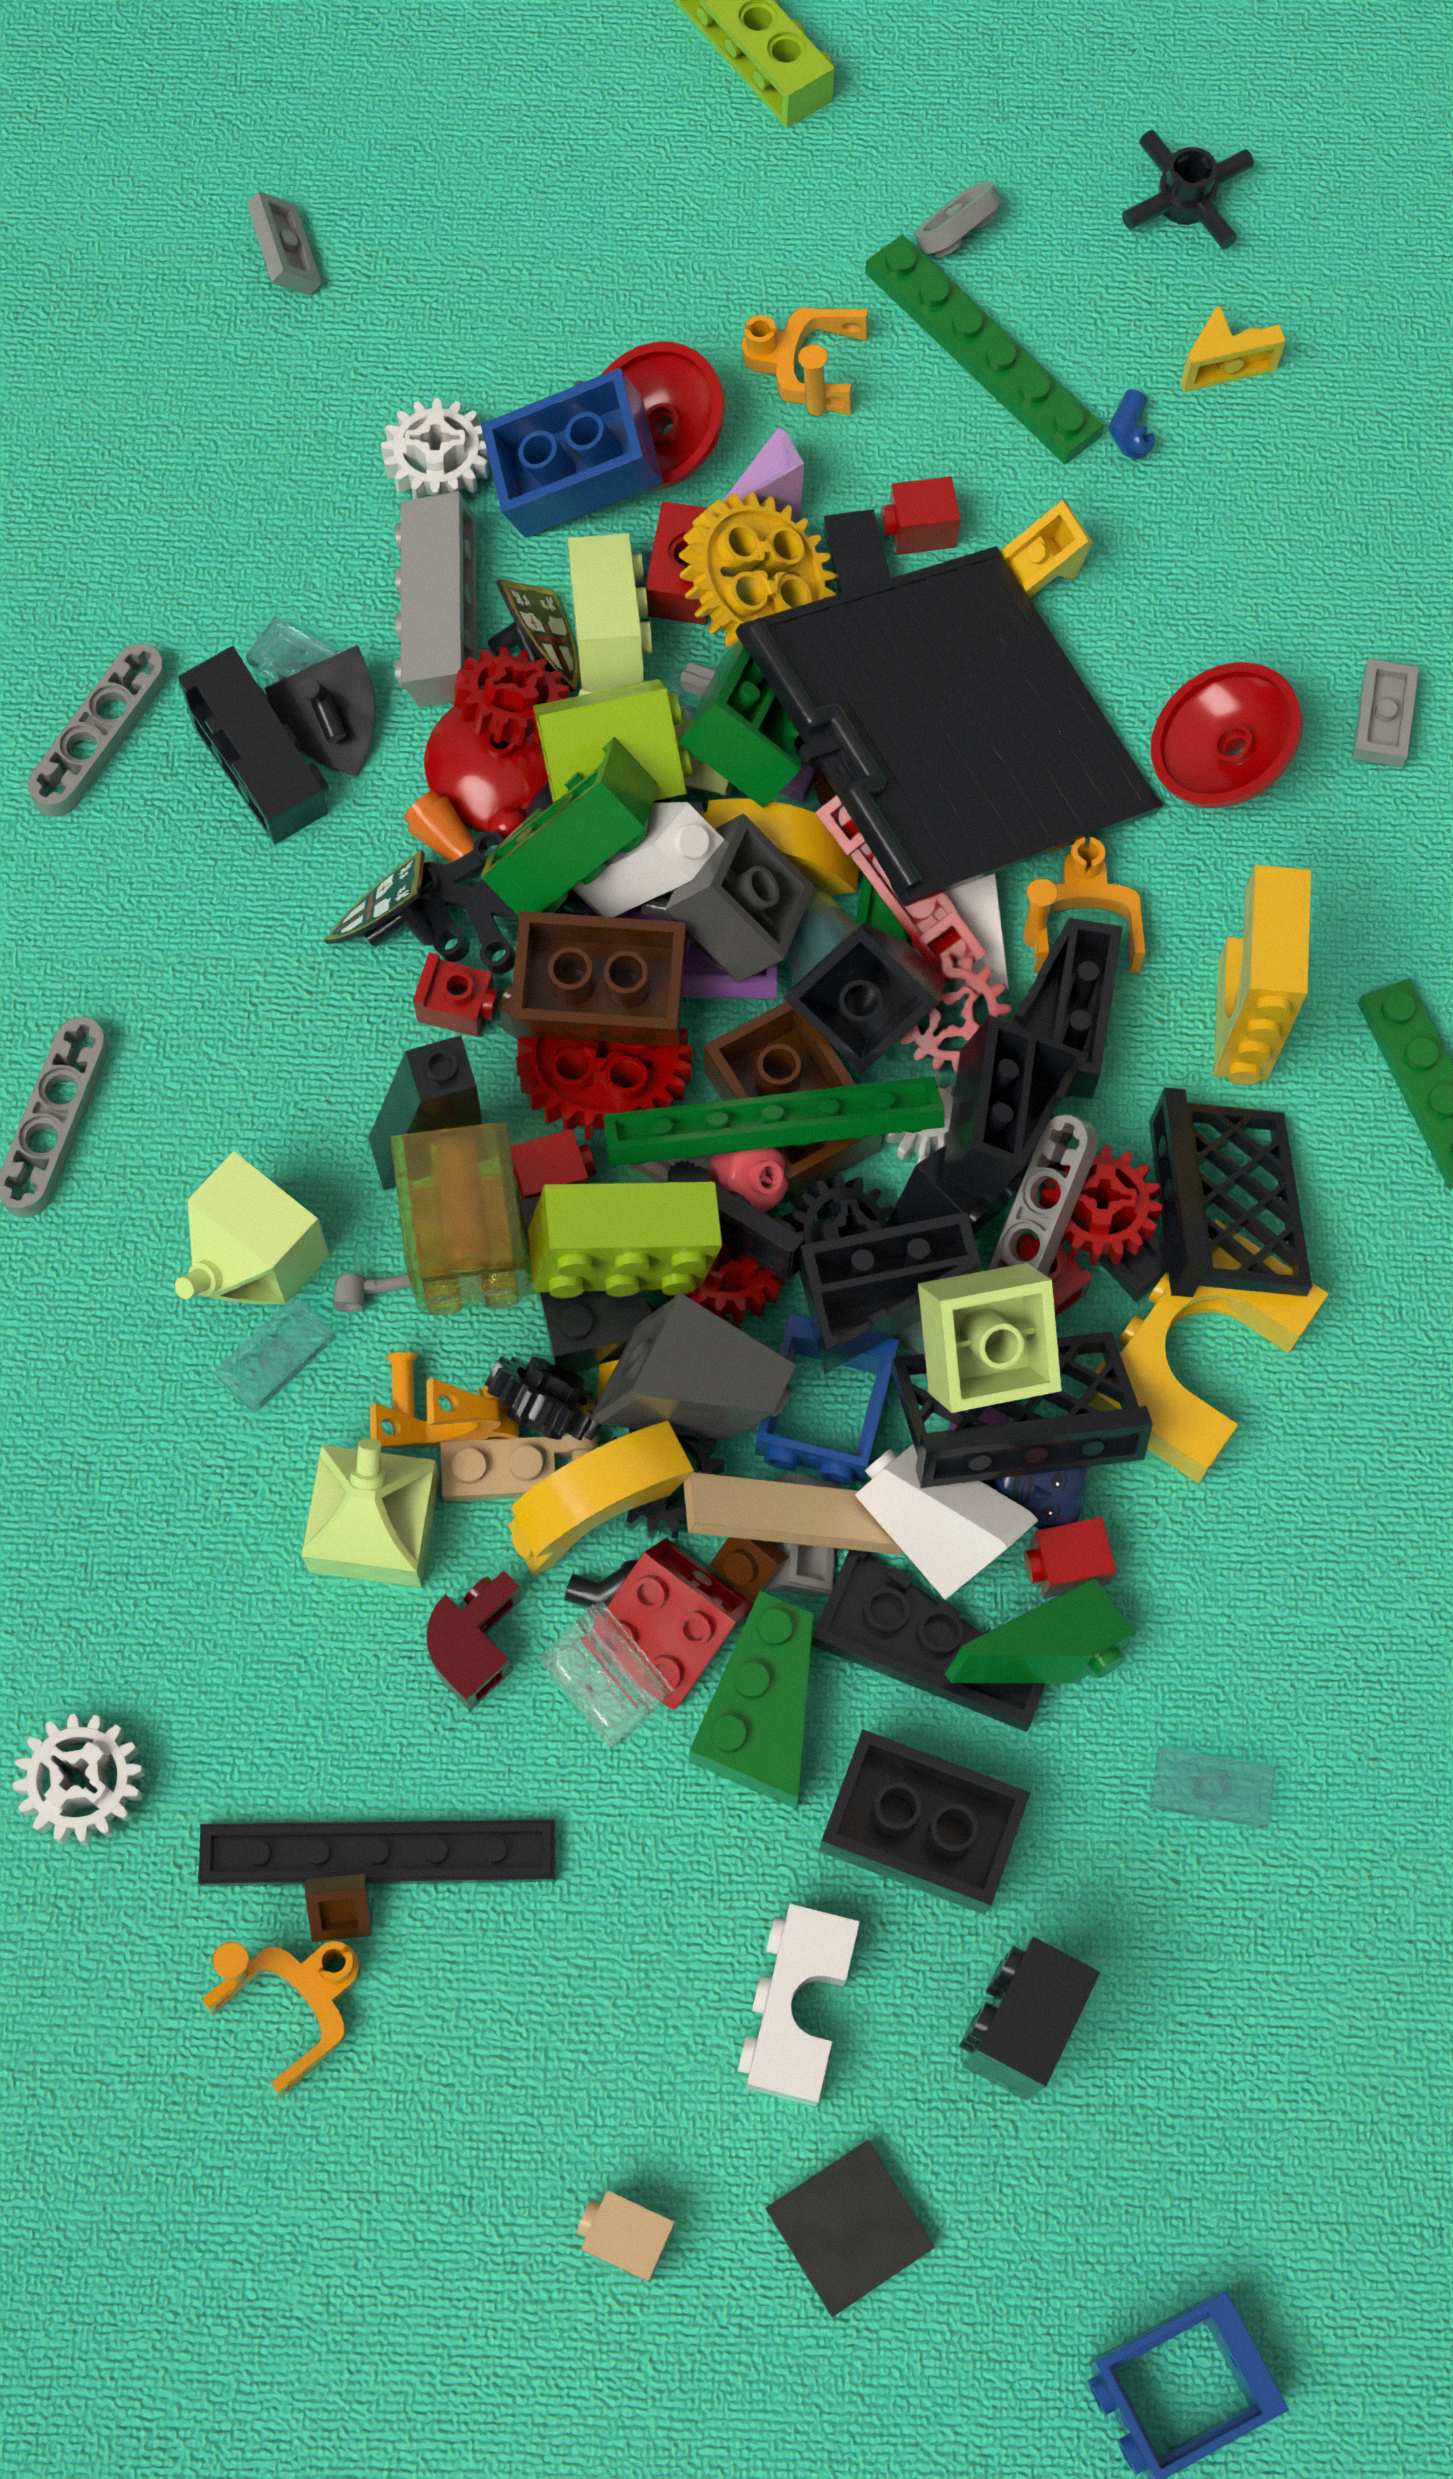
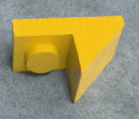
M1220 305L1216 306L1187 356L1180 384L1183 393L1277 371L1286 342L1280 325L1263 329L1249 328L1232 336Z
M1061 500L1000 552L1030 599L1057 576L1071 580L1077 577L1093 542L1068 502Z

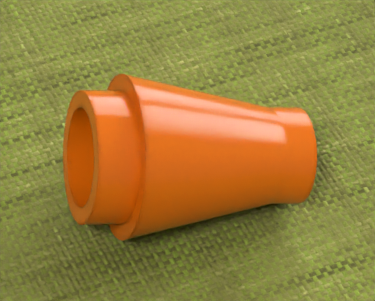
M434 790L429 791L421 796L405 813L403 819L410 826L408 833L450 863L473 851L474 841L447 796L440 797Z

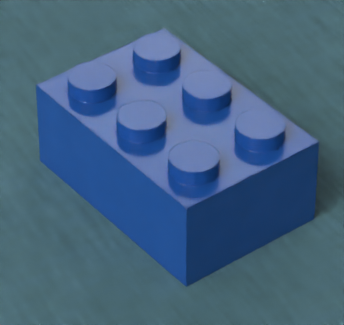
M621 368L481 424L501 512L525 538L664 484L642 395Z

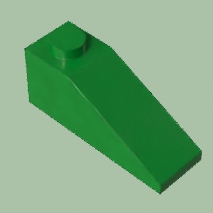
M1093 1578L963 1645L946 1670L945 1675L951 1683H1075L1092 1673L1097 1678H1101L1111 1673L1123 1663L1125 1656L1122 1651L1136 1632L1098 1581Z

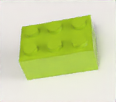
M715 1182L544 1184L528 1228L533 1292H550V1295L556 1298H571L582 1294L584 1291H606L608 1295L614 1297L630 1296L638 1293L640 1290L662 1289V1292L667 1295L688 1294L695 1289L701 1288L722 1247Z

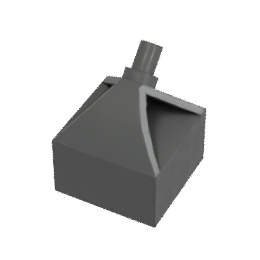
M744 813L715 828L725 840L691 882L675 888L671 898L658 896L643 903L641 907L643 915L667 921L686 922L687 940L738 982L784 960L815 888L804 874Z

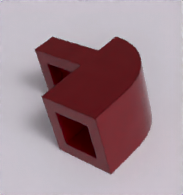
M505 1571L501 1572L494 1580L487 1576L473 1586L464 1598V1602L467 1605L462 1610L445 1594L436 1604L428 1622L427 1646L436 1673L443 1684L469 1711L512 1672L509 1659L485 1635L522 1601L520 1587Z

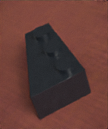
M968 1212L800 1245L799 1273L824 1374L921 1320L918 1283L980 1272L981 1260Z

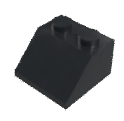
M861 923L790 989L783 999L862 1074L940 1003L945 979L907 942Z

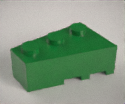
M738 639L719 663L679 743L687 748L697 760L709 765L763 808L801 770V759L794 755V740L799 733L750 653H747Z
M615 737L602 748L605 752L603 762L591 774L583 779L576 772L564 783L569 789L566 794L546 810L542 811L538 808L489 854L481 878L518 916L520 911L553 913L568 897V890L580 881L585 885L594 881L606 869L608 865L607 860L621 849L624 853L632 851L647 836L649 832L647 825L658 783Z

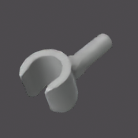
M353 1273L344 1274L336 1282L334 1309L340 1312L362 1311L364 1309L365 1294L411 1288L412 1284L410 1283L409 1274L380 1279H365V1277Z

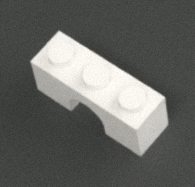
M789 1904L786 1919L774 1916L766 1952L777 1955L772 1978L760 1975L752 2008L753 2012L763 2014L758 2038L746 2035L738 2072L749 2074L746 2089L817 2106L832 2041L811 2036L801 2030L793 2018L791 2002L797 1991L810 1983L823 1982L844 1987L860 1921Z

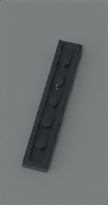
M555 1820L200 1824L198 1884L201 1887L305 1885L306 1879L363 1873L366 1874L367 1884L555 1882Z

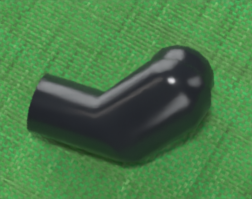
M638 1560L625 1561L620 1569L601 1582L573 1573L566 1589L564 1601L604 1612Z

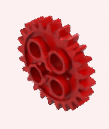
M680 1028L679 1047L529 1036L518 1038L517 1076H520L521 1093L530 1095V1108L532 1110L544 1108L545 1122L547 1124L555 1122L562 1117L564 1131L571 1128L574 1130L577 1125L584 1126L585 1138L587 1140L593 1137L597 1128L604 1129L603 1114L673 1106V1100H684L685 1084L691 1083L692 1046L688 1045L687 1028ZM621 1086H631V1087H630V1088H623V1087H621Z

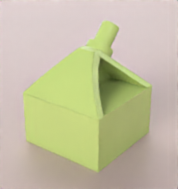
M233 1151L188 1199L192 1266L189 1268L188 1274L176 1280L175 1290L183 1299H189L199 1294L202 1296L208 1295L211 1299L229 1302L286 1304L330 1256L319 1220Z
M1028 1263L918 1283L929 1394L951 1413L1062 1391L1053 1288L1050 1278Z
M372 1438L360 1440L358 1442V1450L321 1445L301 1556L309 1573L422 1587L440 1482L436 1461L381 1453V1442Z

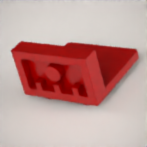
M665 1538L642 1554L587 1636L586 1643L669 1708L676 1709L683 1703L727 1637L746 1623L753 1603H750L739 1592L668 1538Z

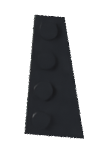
M849 1550L814 1633L811 1646L1027 1732L1046 1683H951L946 1677L945 1672L961 1647L988 1633V1631L982 1633L960 1618L961 1612L944 1600L937 1602L912 1584L913 1579L896 1567L888 1568L869 1555L870 1552Z

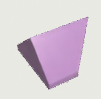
M777 428L724 498L723 502L734 493L742 500L750 492H754L759 505L769 496H772L775 502V511L780 512L787 505H790L792 507L791 521L801 520L804 462L785 430Z

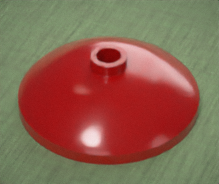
M652 342L624 353L601 374L603 375L621 368L642 395L664 484L643 492L671 487L682 482L697 471L710 456L720 438L726 412L725 394L721 380L712 365L701 354L679 343ZM673 424L670 431L663 435L665 427Z
M1248 662L1228 663L1200 673L1174 693L1156 721L1151 739V758L1158 778L1172 795L1196 807L1224 808L1254 798L1268 789L1282 776L1298 751L1304 727V716L1300 700L1283 676L1273 669L1260 664ZM1244 748L1240 753L1234 755L1237 750Z
M453 707L437 722L427 741L424 769L429 790H434L440 797L447 796L464 826L477 832H488V821L491 815L500 808L514 807L526 815L534 796L548 781L541 743L537 744L527 736L524 737L522 746H516L512 737L505 736L503 741L508 742L509 745L504 749H496L492 746L495 743V733L488 730L478 735L475 733L477 722H462L460 719L462 708Z

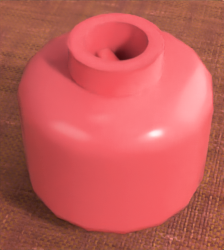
M775 1147L713 1154L707 1169L710 1182H715L716 1185L726 1191H735L741 1194L754 1208L761 1212L774 1208L784 1198L789 1186L783 1172L785 1169V1159L779 1149Z

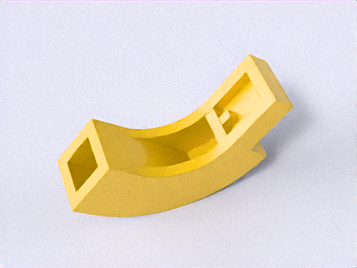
M752 799L709 800L707 812L699 813L714 829L744 813L815 886L810 898L857 891L858 865L850 855L844 852L815 812L770 801L763 808Z
M667 1420L629 1433L580 1456L537 1483L510 1507L515 1516L508 1525L512 1533V1542L517 1553L525 1559L532 1575L551 1569L581 1537L602 1523L635 1507L670 1496L694 1471L669 1421Z

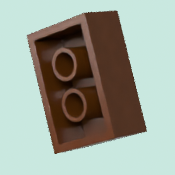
M520 911L510 1009V1021L515 1036L679 1047L687 953L686 922Z
M787 1002L704 1045L703 1071L722 1101L856 1085L830 1043ZM882 1135L868 1136L863 1139L850 1138L815 1142L804 1146L775 1147L779 1149L785 1159V1169L783 1172L789 1183L783 1198L785 1202L791 1200L796 1195L806 1192L807 1185L820 1179L825 1181L879 1152Z

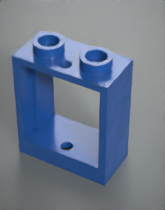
M790 1313L779 1355L794 1363L796 1354L821 1360L811 1318ZM888 1338L842 1364V1366L876 1374L856 1456L775 1435L780 1414L776 1417L770 1415L761 1421L756 1438L755 1454L764 1456L765 1463L779 1469L796 1470L799 1465L819 1470L820 1477L834 1483L851 1484L853 1479L864 1482L865 1470L869 1465L892 1374V1358L896 1357L899 1340Z
M1227 2291L1216 2292L1088 2362L1095 2376L1088 2379L1087 2384L1097 2405L1105 2416L1114 2412L1125 2436L1117 2440L1120 2450L1134 2475L1137 2476L1144 2472L1147 2479H1166L1289 2410ZM1205 2321L1249 2406L1158 2456L1115 2369L1198 2323Z

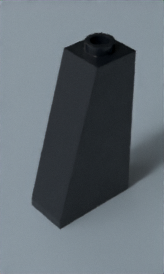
M461 1035L405 1051L368 1137L383 1190L400 1186L399 1173L401 1185H405L489 1160L477 1085ZM393 1152H394L395 1165H396L397 1181H396V1175H395V1169H394Z

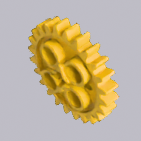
M750 492L742 500L736 493L730 495L724 502L718 499L693 520L692 524L694 527L683 537L689 546L679 553V557L690 565L679 575L680 578L691 581L694 584V587L684 595L687 599L700 600L702 606L697 609L694 615L696 618L710 616L713 621L708 632L711 635L720 629L726 632L725 646L727 648L738 641L739 638L735 631L739 624L837 595L825 587L836 579V574L823 570L822 565L831 556L828 553H817L814 548L821 540L820 535L807 537L804 531L808 520L804 518L796 524L791 521L792 507L790 505H787L780 512L775 511V502L772 496H769L760 505L754 492Z

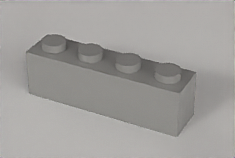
M459 491L401 501V523L395 525L396 544L401 553V567L395 570V584L401 597V612L395 615L396 633L401 642V658H397L395 661V674L400 688L407 690L418 707L453 702L458 670L464 669L465 660L468 657L477 660L476 518Z

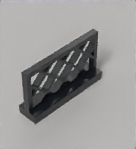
M1164 1087L1149 1120L1156 1181L1160 1186L1158 1197L1159 1203L1162 1204L1161 1220L1171 1295L1193 1298L1198 1286L1307 1297L1312 1288V1281L1284 1113L1188 1103L1186 1089ZM1193 1122L1210 1124L1222 1136L1211 1143L1194 1129ZM1247 1128L1270 1130L1272 1143L1264 1149L1243 1131ZM1232 1142L1248 1155L1251 1160L1240 1167L1220 1150ZM1207 1160L1229 1177L1219 1186L1200 1172L1199 1167ZM1261 1166L1278 1180L1279 1186L1273 1191H1269L1253 1178L1250 1173ZM1235 1185H1239L1256 1199L1258 1203L1247 1211L1231 1198L1227 1192ZM1213 1203L1235 1220L1225 1230L1206 1216L1205 1210ZM1268 1209L1285 1223V1230L1276 1235L1256 1217ZM1243 1228L1265 1245L1255 1255L1233 1238ZM1221 1247L1242 1266L1237 1270L1214 1268L1212 1253ZM1272 1253H1275L1292 1267L1293 1276L1276 1274L1263 1261Z
M1112 1331L1057 1338L1060 1378L1063 1374H1066L1089 1387L1079 1400L1060 1391L1031 1397L1024 1407L1014 1401L989 1405L1013 1418L1011 1423L988 1425L978 1419L988 1406L971 1409L968 1413L964 1411L951 1413L932 1397L929 1392L912 1384L909 1375L927 1373L925 1354L893 1357L891 1370L917 1454L916 1473L920 1487L926 1488L1144 1460L1153 1422L1147 1406L1139 1407ZM1102 1352L1106 1366L1100 1374H1097L1074 1362L1078 1355ZM1100 1392L1119 1402L1122 1409L1099 1411L1089 1404ZM1045 1399L1069 1413L1067 1416L1044 1418L1034 1413V1411ZM932 1413H935L956 1424L957 1427L955 1430L927 1433L924 1423Z

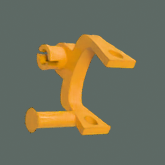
M799 308L789 318L785 330L776 329L774 321L764 315H756L746 321L745 328L747 329H744L745 336L742 340L743 361L752 371L776 375L778 394L782 400L805 404L808 412L814 416L823 415L826 410L851 416L853 408L852 385L825 384L824 365L828 360L826 349L817 344L807 345L801 350L800 348L806 337L815 330H822L867 342L869 335L868 309ZM797 357L800 365L804 367L805 383L798 381L795 375Z
M1085 837L1074 842L1071 852L1065 858L1062 884H1054L1048 879L1039 878L1033 880L1027 886L1026 894L1030 902L1023 931V941L1027 946L1033 947L1034 973L1039 972L1049 954L1048 915L1067 909L1091 908L1115 912L1125 917L1128 922L1129 974H1140L1146 953L1140 896L1129 887L1107 884V868L1104 859L1106 851L1104 845L1096 838L1090 837L1088 846H1085Z
M395 1352L386 1356L392 1363V1409L378 1403L370 1405V1438L379 1440L382 1444L381 1449H403L418 1445L441 1448V1442L519 1438V1424L507 1416L510 1408L500 1405L498 1403L500 1398L490 1395L487 1392L489 1389L487 1386L483 1387V1389H478V1395L431 1378L426 1381L427 1421L415 1418L414 1362L419 1358V1355L412 1352ZM439 1397L449 1400L451 1403L450 1411H445L440 1407ZM382 1421L392 1424L393 1435L383 1432L381 1427Z
M338 1941L325 1943L302 1963L292 1954L274 1946L264 1948L250 1961L246 1948L240 1943L226 1942L216 1949L212 1958L213 1967L216 1973L225 1978V1981L202 1998L205 2007L212 2015L219 2011L258 1974L269 1972L289 1983L304 1998L320 2024L322 2036L319 2043L271 2082L275 2092L282 2098L342 2044L345 2038V2026L334 2002L351 1989L357 1981L360 1972L358 1957L351 1947ZM333 1958L345 1961V1966L339 1972L331 1973L324 1971L325 1964Z

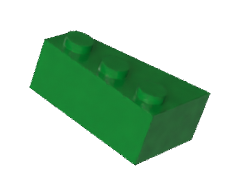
M759 1591L689 1750V1763L796 1809L800 1787L813 1613Z

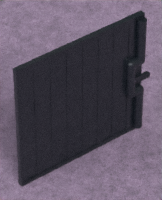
M997 546L739 624L735 631L743 647L752 656L805 744L798 750L799 758L805 762L816 760L891 882L890 886L903 907L1069 846L1082 837L1087 839L1157 813L1163 806L1002 557V553Z

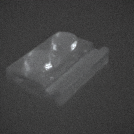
M603 1602L592 1605L579 1621H576L538 1658L609 1748L621 1744L658 1708L657 1706L665 1698L675 1692Z

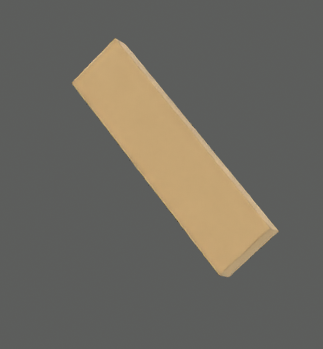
M692 1472L683 1482L688 1533L895 1555L903 1553L902 1549L855 1496L858 1492L857 1490Z

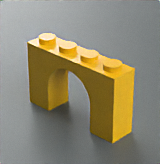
M1255 865L1245 889L1243 938L1227 937L1218 959L1213 1075L1215 1077H1227L1229 1081L1241 1085L1255 1084L1260 1080L1267 1081L1308 994L1311 870L1263 865Z
M1217 1219L1215 1220V1223L1223 1230L1227 1228L1226 1225ZM1238 1233L1233 1236L1235 1240L1255 1255L1261 1250V1248ZM1221 1247L1212 1253L1214 1268L1237 1270L1242 1266ZM1270 1255L1263 1261L1276 1274L1293 1276L1292 1269ZM1166 1272L1148 1298L1149 1301L1155 1304L1145 1320L1135 1315L1118 1340V1343L1125 1347L1120 1355L1139 1407L1147 1406L1153 1422L1147 1449L1199 1484L1238 1426L1237 1423L1189 1392L1175 1378L1166 1358L1165 1340L1167 1332L1176 1323L1186 1317L1199 1313L1224 1314L1239 1320L1287 1353H1290L1329 1293L1312 1283V1288L1307 1297L1198 1286L1193 1298L1172 1296L1169 1274ZM1105 1360L1100 1363L1095 1373L1100 1374L1106 1366ZM1100 1392L1089 1404L1099 1411L1122 1409L1119 1402Z

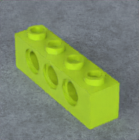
M674 0L677 6L786 128L833 101L836 70L832 59L825 51H819L806 37L801 24L794 18L790 19L778 6L776 0Z

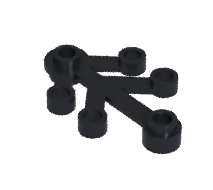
M488 831L481 834L475 840L473 851L445 866L435 862L424 863L421 889L426 884L432 883L426 890L421 891L420 897L414 903L424 914L428 915L436 933L433 939V946L439 955L449 962L462 960L469 952L470 942L462 930L455 926L448 905L466 909L482 944L480 950L482 962L492 973L504 974L514 967L516 952L509 942L503 938L493 916L519 922V916L485 881L473 887L458 884L484 869L489 856L485 855L486 850L490 846L499 845L504 841L499 833ZM564 901L553 912L557 914L589 916L583 906L575 901ZM458 938V942L453 948L445 949L448 941ZM505 950V954L500 960L491 961L492 956L497 951Z

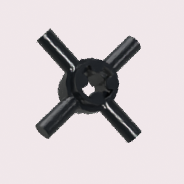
M1154 130L1146 132L1141 137L1139 144L1163 174L1160 178L1158 194L1122 212V220L1125 226L1131 230L1161 214H1164L1170 221L1180 225H1191L1200 221L1222 249L1230 247L1236 241L1237 235L1213 204L1216 200L1219 184L1253 167L1254 161L1251 153L1244 149L1216 163L1214 157L1208 151L1198 147H1186L1179 149L1173 154Z

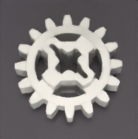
M440 398L434 399L430 409H425L419 401L414 402L415 413L411 416L401 410L396 413L398 426L387 425L385 428L387 441L381 443L386 476L388 479L395 478L396 490L402 493L412 488L413 499L423 498L425 494L435 496L457 492L462 488L475 493L477 491L476 477L487 479L489 475L488 462H490L481 425H478L477 413L473 410L463 416L461 404L458 401H455L449 409H443Z
M70 1714L67 1721V1729L62 1731L53 1722L49 1721L45 1724L49 1738L41 1742L39 1739L29 1737L27 1743L35 1753L31 1759L17 1758L15 1765L27 1773L25 1779L12 1783L13 1790L18 1794L29 1795V1798L18 1806L20 1812L26 1817L39 1813L32 1827L43 1835L54 1825V1839L61 1844H65L70 1838L71 1832H75L81 1844L90 1845L92 1830L98 1829L107 1838L113 1836V1829L110 1824L112 1819L117 1817L126 1822L132 1819L128 1810L124 1808L127 1800L142 1801L143 1794L132 1786V1781L146 1776L145 1769L141 1765L129 1764V1761L134 1759L140 1751L133 1742L119 1746L123 1741L125 1732L118 1725H115L104 1733V1721L97 1715H93L88 1726L83 1727L80 1718L76 1714ZM87 1742L81 1750L61 1751L62 1748L68 1745ZM113 1759L117 1767V1782L114 1792L108 1788L107 1772L114 1765L112 1763ZM67 1766L73 1772L77 1770L79 1773L85 1774L90 1779L89 1783L97 1789V1792L92 1793L86 1787L82 1789L77 1785H73L69 1780L70 1776L62 1770V1767ZM45 1768H48L50 1770L51 1787L43 1796L42 1777ZM97 1807L99 1809L87 1816L71 1817L80 1808Z

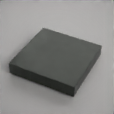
M868 2140L765 2208L831 2317L935 2248Z

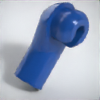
M1133 389L1127 390L1124 393L1109 424V431L1123 455L1131 459H1141L1153 449L1155 436L1153 433L1146 435L1147 427L1140 426L1138 423L1148 400L1143 393Z

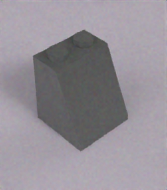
M680 1293L636 1325L590 1419L598 1424L633 1429H643L668 1420L675 1434L728 1441L747 1429L753 1431L768 1416L776 1417L781 1413L793 1391L792 1387L787 1384L796 1365Z

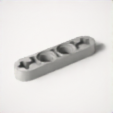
M133 644L126 647L118 655L31 773L28 779V791L36 809L42 814L50 817H60L68 814L77 806L163 688L166 682V669L159 651L153 646ZM149 664L151 673L140 672L134 679L131 669L133 667L143 669ZM131 685H132V687H133V690H134L135 695H133V694L128 690ZM110 700H118L126 704V710L122 716L113 720H107L98 715L99 709L104 703ZM80 740H90L97 744L96 752L85 760L74 759L69 755L71 746ZM60 764L67 769L65 774H63ZM61 782L64 792L62 794L52 792L46 797L43 788L46 786L55 788Z
M77 1017L69 1019L57 1031L0 1171V1200L8 1212L17 1217L28 1218L35 1216L48 1205L106 1061L109 1050L107 1039L98 1023L90 1018ZM85 1035H89L93 1047H83L77 1059V1064L81 1070L79 1072L72 1067L76 1053L71 1042H81ZM71 1081L77 1085V1094L73 1100L66 1104H55L48 1099L49 1090L57 1082ZM42 1129L55 1131L58 1134V1141L49 1152L36 1153L29 1149V1140L35 1132ZM22 1160H25L34 1166L30 1182L35 1189V1193H25L21 1200H17L12 1188L13 1186L23 1187L30 1173L25 1163L22 1162Z
M1066 1114L1056 1116L1050 1120L1038 1141L987 1270L1028 1263L1044 1275H1048L1097 1152L1098 1134L1090 1122L1083 1118ZM1063 1133H1073V1136L1080 1140L1076 1150L1067 1149V1146L1060 1143ZM1050 1161L1059 1162L1061 1165L1071 1167L1069 1173L1048 1168ZM1054 1178L1060 1185V1199L1055 1206L1045 1210L1037 1199L1038 1187L1044 1180ZM1032 1230L1039 1237L1040 1248L1036 1257L1025 1262L1017 1254L1016 1244L1022 1233Z

